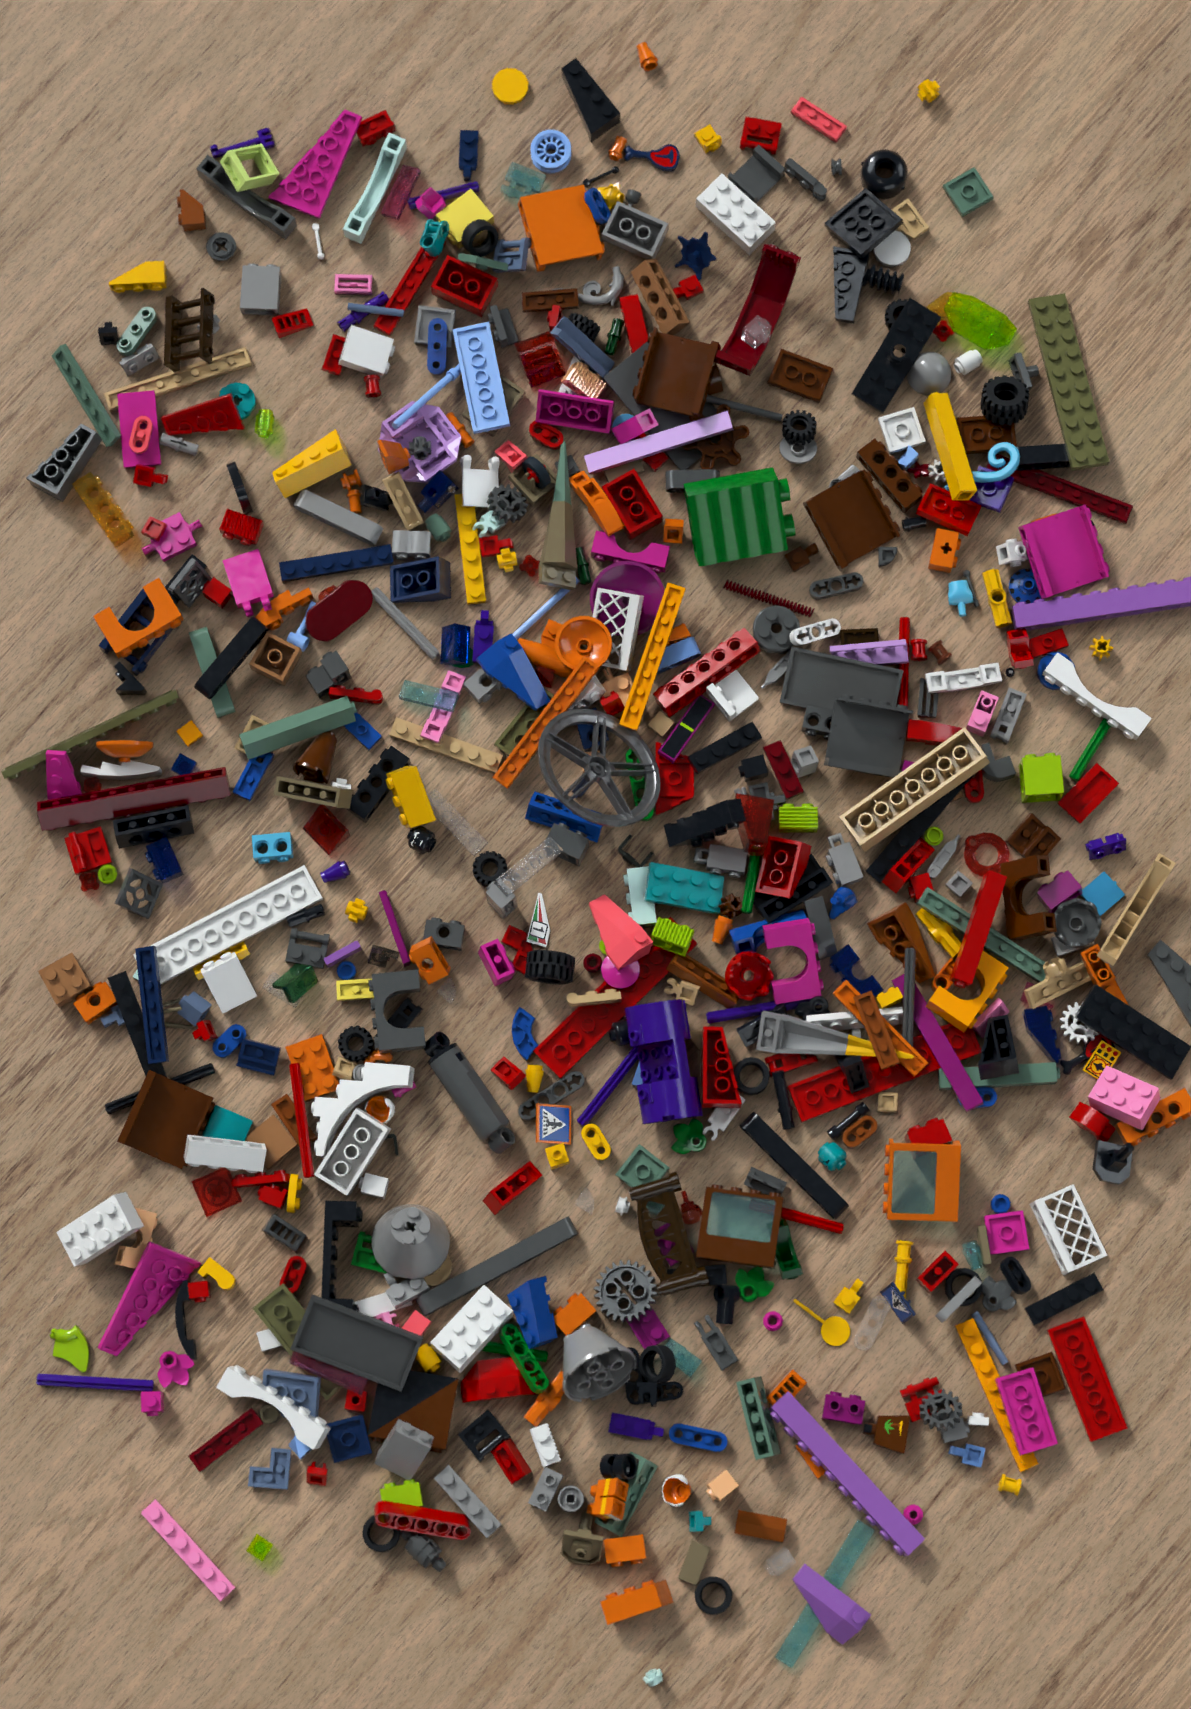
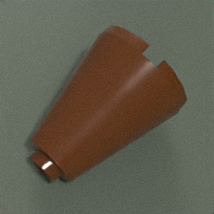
M330 731L319 734L295 762L293 771L298 776L300 773L304 775V780L321 784L325 782L327 784L337 745L335 734Z

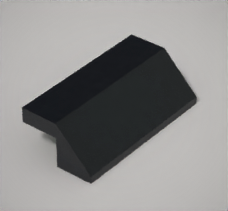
M810 854L808 865L791 899L755 892L753 906L769 924L833 884V881L824 867H820L814 856Z

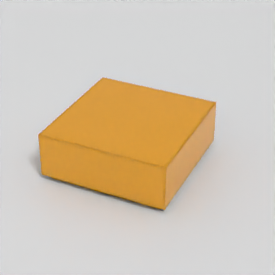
M192 720L176 731L187 747L203 737V734Z

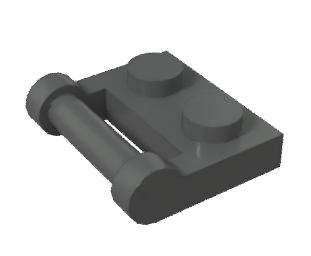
M292 928L285 961L324 969V958L327 955L330 934L319 935ZM296 939L321 942L322 946L318 948L296 944Z

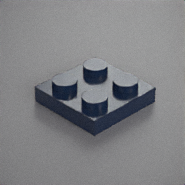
M363 1414L326 1424L331 1427L327 1438L334 1463L372 1454Z

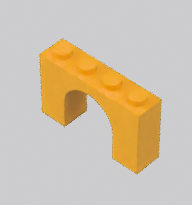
M983 950L975 973L981 985V993L977 998L972 1000L959 999L939 985L925 1007L962 1032H965L967 1028L972 1029L977 1022L975 1018L977 1013L982 1014L988 1006L985 1003L988 998L992 1000L998 990L995 988L997 984L1002 985L1008 977L1005 973L1009 967Z

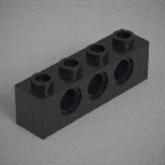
M390 746L389 749L386 748L381 753V760L377 765L373 764L368 772L370 775L366 780H361L357 786L358 791L355 795L352 794L350 809L347 808V810L365 823L390 791L386 784V774L389 772L383 770L384 766L390 764L393 766L392 771L404 766H409L411 763L410 758L393 746ZM379 779L382 781V784L379 787H373L372 782ZM363 795L371 796V799L366 803L360 800Z
M188 805L113 820L119 849L194 834Z

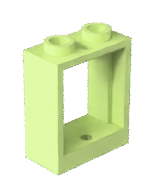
M262 144L229 150L220 161L237 192L271 185L280 174ZM253 159L262 175L250 178L240 161Z

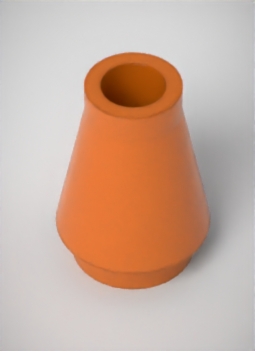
M646 42L638 44L637 50L641 67L645 71L655 69L658 65L657 57Z
M721 915L718 916V919H715L713 942L723 944L729 930L733 927V920Z

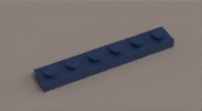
M391 544L279 562L282 582L392 565L394 561Z
M156 946L135 948L148 1064L169 1062Z

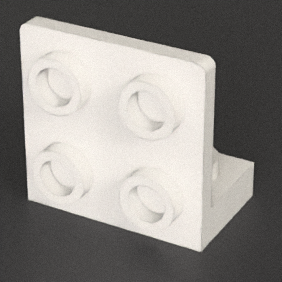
M737 670L733 671L716 685L711 683L706 687L707 695L729 722L759 699Z

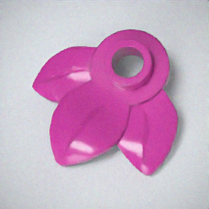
M173 1351L164 1352L160 1357L161 1368L158 1371L160 1384L164 1388L169 1386L172 1381L179 1385H187L189 1381L187 1369L195 1365L193 1360L186 1354L177 1355ZM172 1357L173 1363L168 1365L166 1360Z

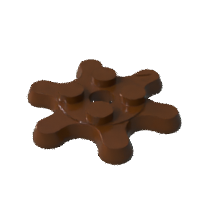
M722 404L718 406L716 414L728 411L730 415V407ZM689 416L691 422L700 420V418ZM745 425L733 426V430L719 434L720 441L718 443H713L709 437L684 445L682 448L685 450L698 449L701 451L702 460L700 461V467L702 470L712 469L715 460L719 457L725 458L731 465H738L741 462V455L735 450V442L739 439L747 438L750 430Z

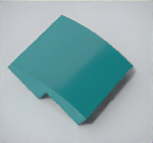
M215 1105L202 1136L245 1141L253 1120Z

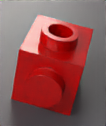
M928 872L910 877L908 892L910 898H914L915 903L918 902L927 887L934 891Z

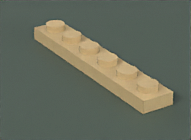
M397 717L389 734L390 737L494 774L500 767L503 759L501 754L445 734L436 743L420 737L424 727Z

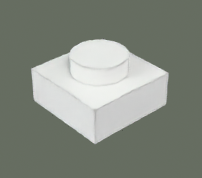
M972 1413V1416L967 1417L968 1425L988 1426L989 1417H984V1413Z

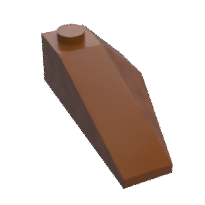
M906 902L867 923L875 939L891 951L890 954L893 958L896 956L903 963L904 969L905 949L914 948L916 950L915 980L918 983H922L935 976L916 918Z

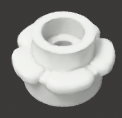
M619 1197L615 1212L620 1213L621 1216L623 1212H628L630 1206L627 1197Z

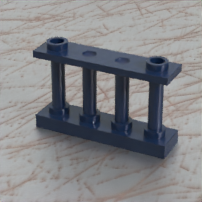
M143 589L118 620L128 630L133 621L139 622L145 628L151 623L141 615V610L144 607H150L154 610V606ZM172 628L166 630L163 636L155 638L151 645L147 644L142 647L145 653L139 660L131 654L124 658L134 665L131 670L136 676L145 671L148 661L173 631ZM106 637L98 645L106 654L109 651H113Z

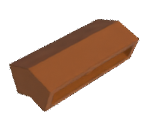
M738 1510L734 1533L784 1542L787 1519Z

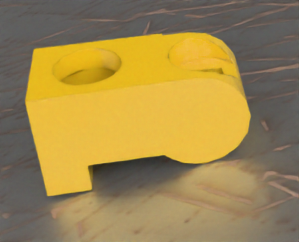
M210 1257L197 1272L204 1278L209 1274L217 1281L219 1287L224 1290H231L236 1283L235 1277Z

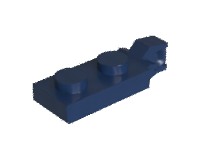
M460 130L459 170H463L464 181H471V172L476 171L479 142V131Z

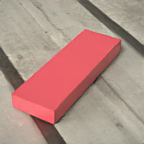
M802 96L791 110V114L835 143H837L847 129L846 125Z

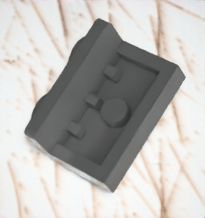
M497 304L490 306V313L487 315L490 325L494 324L495 327L493 331L495 341H499L501 348L518 343V337L509 309L498 310Z

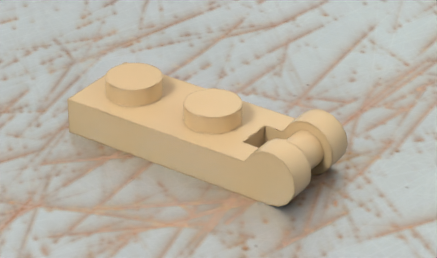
M616 989L605 990V993L597 994V991H588L586 995L578 996L573 992L567 995V1004L571 1007L621 1002V991L617 992Z

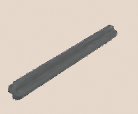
M906 948L902 1037L913 1047L916 950L914 948Z

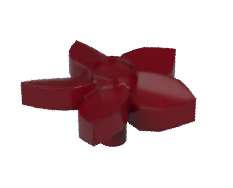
M915 462L914 468H908L907 471L914 473L915 479L921 476L926 477L929 476V464L920 465L918 462Z

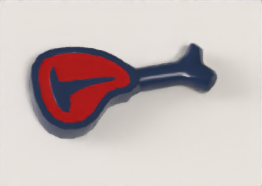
M667 144L659 150H651L649 152L633 150L630 146L624 148L626 153L624 159L626 161H629L631 158L647 159L657 169L667 172L674 171L678 166L679 151L675 145Z

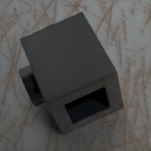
M764 755L741 760V766H738L740 777H744L745 782L768 776Z

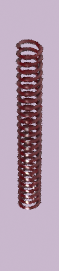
M729 580L726 581L723 589L726 587V591L728 589L730 592L733 590V593L739 594L740 592V595L744 593V596H751V599L754 598L756 600L758 598V601L762 599V602L765 601V603L769 601V605L772 604L774 606L776 604V606H779L780 604V606L787 607L791 611L794 610V613H801V615L805 613V617L808 615L810 618L815 610L813 608L811 612V607L808 609V606L804 609V604L801 606L800 603L797 606V602L793 606V601L790 603V600H788L786 603V598L782 603L783 598L781 597L779 600V596H777L775 600V595L771 600L772 594L768 597V592L764 597V591L761 594V590H759L757 594L758 590L756 589L754 592V588H752L750 591V586L746 591L747 586L743 589L742 584L739 588L740 584L738 583L736 586V582L732 586V581L729 583Z

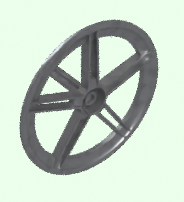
M573 709L563 712L547 724L538 744L539 766L545 782L556 798L576 815L602 826H627L646 817L655 806L659 797L660 774L656 760L644 740L634 730L619 726L620 720L604 712L592 709ZM572 725H594L591 756L556 735L564 728ZM599 727H600V753L597 752ZM606 730L622 739L635 753L640 763L609 762L606 759ZM551 748L584 768L585 772L566 791L560 786L553 773L550 761ZM615 769H642V770H615ZM611 776H644L645 789L638 806L630 810ZM594 782H597L618 815L596 813L581 806L573 799L578 796L581 798ZM572 790L574 794L570 797L568 793Z

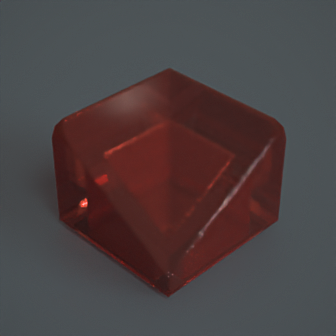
M537 666L535 672L542 686L552 688L555 671Z

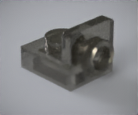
M372 945L368 963L385 968L390 958L398 960L400 952Z

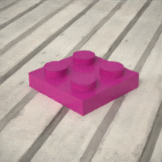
M1023 1210L984 1216L990 1255L1029 1250Z

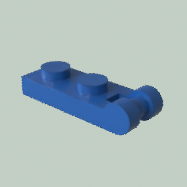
M269 752L249 759L232 792L251 801L268 766L274 758V754ZM259 757L264 759L262 764L257 762Z

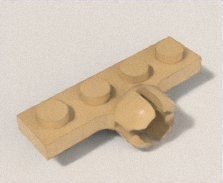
M1063 958L1050 959L1051 964L1046 961L1043 965L1045 979L1024 990L1029 1007L1034 1009L1090 981L1091 979L1084 962L1081 961L1068 968Z

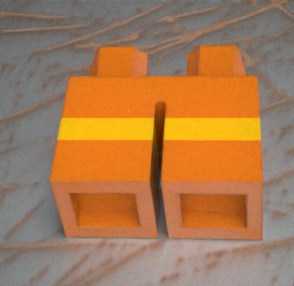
M618 1478L598 1480L597 1485L591 1486L590 1493L595 1498V1501L588 1505L587 1513L604 1521L606 1519L623 1521L626 1504L624 1502L627 1499L629 1484Z

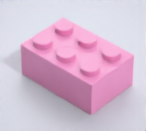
M1106 1065L1090 1092L1088 1099L1090 1107L1143 1130L1160 1100L1159 1088Z

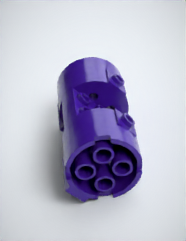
M685 1000L660 1001L625 1008L630 1047H637L643 1082V1084L637 1085L642 1123L652 1124L703 1116L697 1077H690L685 1040L690 1039L691 1036Z

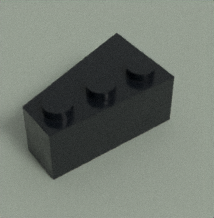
M1008 1015L988 1018L984 1036L985 1041L978 1063L980 1079L985 1080L1018 1074L1019 1068Z

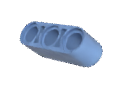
M689 637L667 646L657 675L701 656L695 638Z

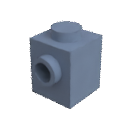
M193 991L189 996L185 995L180 1000L179 1005L182 1007V1010L177 1013L196 1026V1023L206 1017L212 1004Z

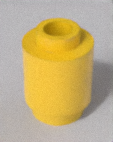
M427 1343L419 1347L415 1358L426 1373L430 1371L432 1374L440 1369L441 1366L439 1364L442 1361L431 1346L429 1347Z

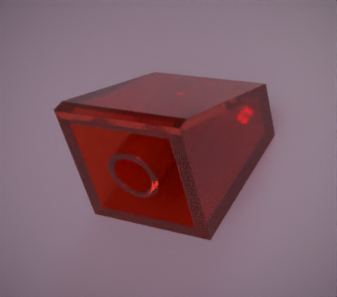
M736 793L734 799H741L746 821L739 824L740 827L737 828L744 852L752 856L764 855L768 844L774 800Z

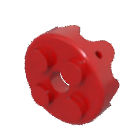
M745 951L735 955L728 963L725 971L727 988L733 995L748 1001H752V999L759 996L764 997L770 992L769 985L774 978V974L770 969L771 961L767 957L753 951ZM747 970H750L751 976L749 979L745 980L744 973Z

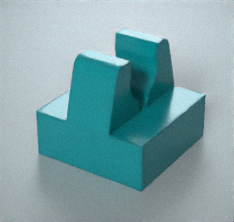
M703 1511L689 1512L690 1532L704 1531L703 1525H711V1517H703Z

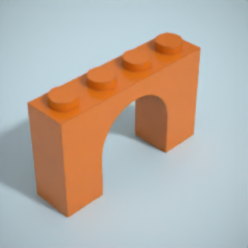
M159 578L143 586L144 592L154 606V618L146 628L139 631H131L124 628L110 607L93 616L118 659L129 656L132 650L137 647L142 648L149 643L148 641L154 637L159 638L163 636L166 630L181 625V621L184 620Z

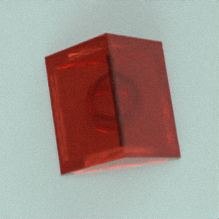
M322 804L319 805L303 827L308 835L328 855L333 853L351 836L349 830Z

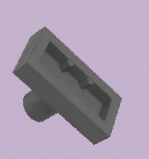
M1015 353L1008 360L1014 379H1020L1021 383H1025L1027 385L1026 388L1030 390L1033 387L1030 377L1038 376L1039 369L1037 365L1026 367L1022 353Z

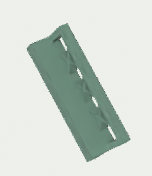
M630 1452V1454L638 1459L639 1462L635 1477L627 1483L629 1487L627 1499L624 1502L626 1504L623 1521L609 1519L607 1524L602 1522V1519L597 1517L594 1522L622 1537L658 1465L633 1452Z

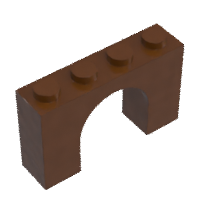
M1033 855L1001 863L1000 874L1007 876L1002 894L1004 896V913L1006 915L1008 939L1020 941L1057 932L1055 913L1040 912L1029 915L1022 904V894L1025 886L1033 879L1050 875L1049 856Z

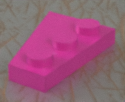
M46 751L47 800L82 794L79 781L76 780L73 773L74 769L66 751Z

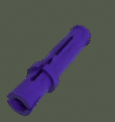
M382 291L364 305L381 307L389 301V298ZM350 311L348 316L337 323L340 329L345 332L351 325L361 323V320L371 313Z

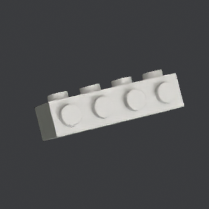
M187 1135L184 1159L185 1163L193 1167L207 1165V1167L212 1169L225 1167L230 1171L242 1169L249 1173H258V1171L263 1172L267 1149L264 1143Z

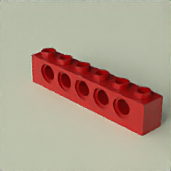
M745 628L735 632L725 642L720 643L711 652L703 655L700 660L689 665L682 673L674 676L671 681L659 687L653 693L657 704L670 718L706 692V687L711 683L717 684L760 653L757 641Z

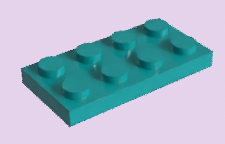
M650 862L644 901L718 915L721 909L718 906L721 905L724 876Z

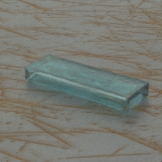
M407 680L404 681L399 694L400 700L449 712L454 711L459 698V694L456 692Z

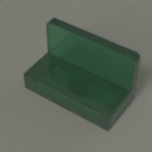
M295 964L277 979L272 986L275 989H282L288 1002L294 1003L317 984L318 979L312 966Z

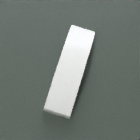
M999 663L985 664L977 668L951 672L939 671L925 674L928 693L967 690L1002 682Z

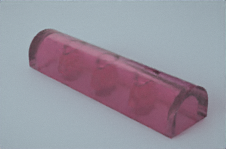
M296 1351L293 1352L289 1362L296 1367L361 1396L369 1381L367 1378Z

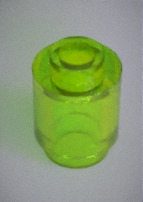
M258 410L254 430L258 437L268 438L269 435L273 434L275 416L272 410Z

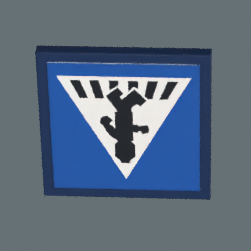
M894 1282L890 1283L880 1292L902 1324L916 1315L909 1305L911 1300L906 1301L903 1296L905 1292H900Z

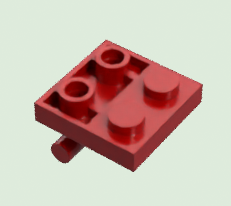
M101 826L78 834L71 832L68 834L69 837L64 838L76 875L100 868L105 864L113 863Z

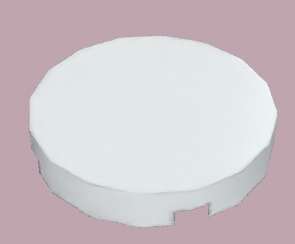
M896 230L874 248L877 261L887 267L902 265L908 259L911 251L907 236Z

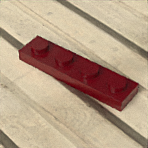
M251 1407L188 1457L199 1472H202L264 1423Z

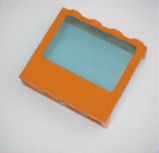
M889 1139V1145H885V1156H888V1164H884V1175L888 1176L887 1183L883 1185V1194H887V1201H883V1213H886L887 1220L958 1222L960 1141L952 1140V1144L894 1143L893 1139Z

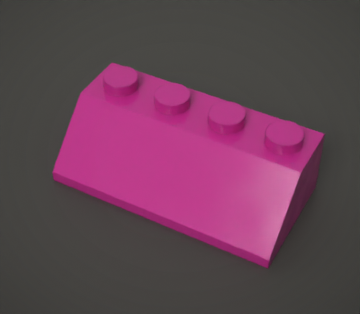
M539 389L535 422L609 434L613 421L614 401Z

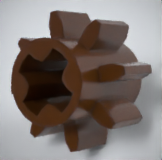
M731 893L721 898L722 903L718 907L721 908L722 915H726L731 919L742 913L740 911L742 907L740 897H736Z

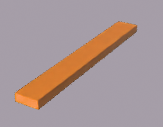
M584 655L492 778L509 789L537 752L539 739L544 728L554 717L569 710L600 669L597 664Z

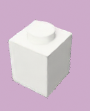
M365 1173V1176L360 1178L358 1188L361 1189L362 1194L385 1199L389 1179Z

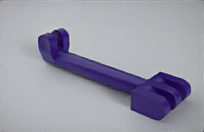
M270 128L258 130L257 138L218 149L217 145L210 146L213 159L224 156L229 150L262 144L265 149L274 147V141H271L273 139L272 135L269 134Z

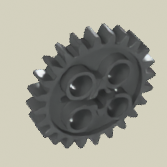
M628 1259L626 1265H624L622 1260H620L619 1266H616L613 1262L612 1269L607 1266L605 1267L606 1274L600 1272L602 1280L596 1279V1282L600 1285L594 1287V1290L599 1292L594 1297L595 1299H600L596 1304L598 1307L603 1306L600 1311L602 1313L607 1312L606 1317L608 1319L613 1315L614 1322L620 1318L622 1324H624L626 1319L632 1323L634 1317L640 1321V1314L646 1317L645 1310L652 1311L650 1303L656 1304V1301L652 1298L658 1296V1293L653 1291L657 1289V1284H652L655 1281V1277H649L651 1271H645L646 1267L644 1264L638 1268V1261L631 1265V1261ZM625 1275H632V1279L630 1281H623V1277ZM616 1278L626 1290H629L631 1296L637 1301L636 1305L633 1304L626 1293H623L621 1287L615 1282ZM610 1287L617 1288L614 1294H608ZM638 1289H644L642 1296H635V1292ZM622 1302H629V1306L626 1309L620 1308Z

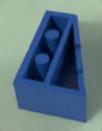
M546 1276L528 1280L507 1295L529 1349L547 1345L557 1338L553 1313H550L548 1301H551L550 1294L546 1295L544 1284L547 1282Z

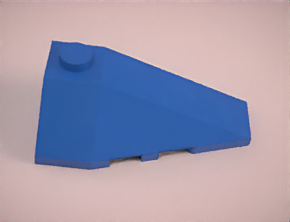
M512 633L496 641L476 659L488 676L492 679L495 677L503 683L502 686L504 688L511 689L517 694V698L536 711L550 702L523 647Z

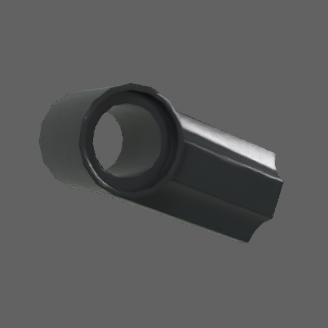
M717 1285L715 1287L714 1298L717 1301L716 1323L733 1324L734 1304L740 1297V1290L736 1285Z

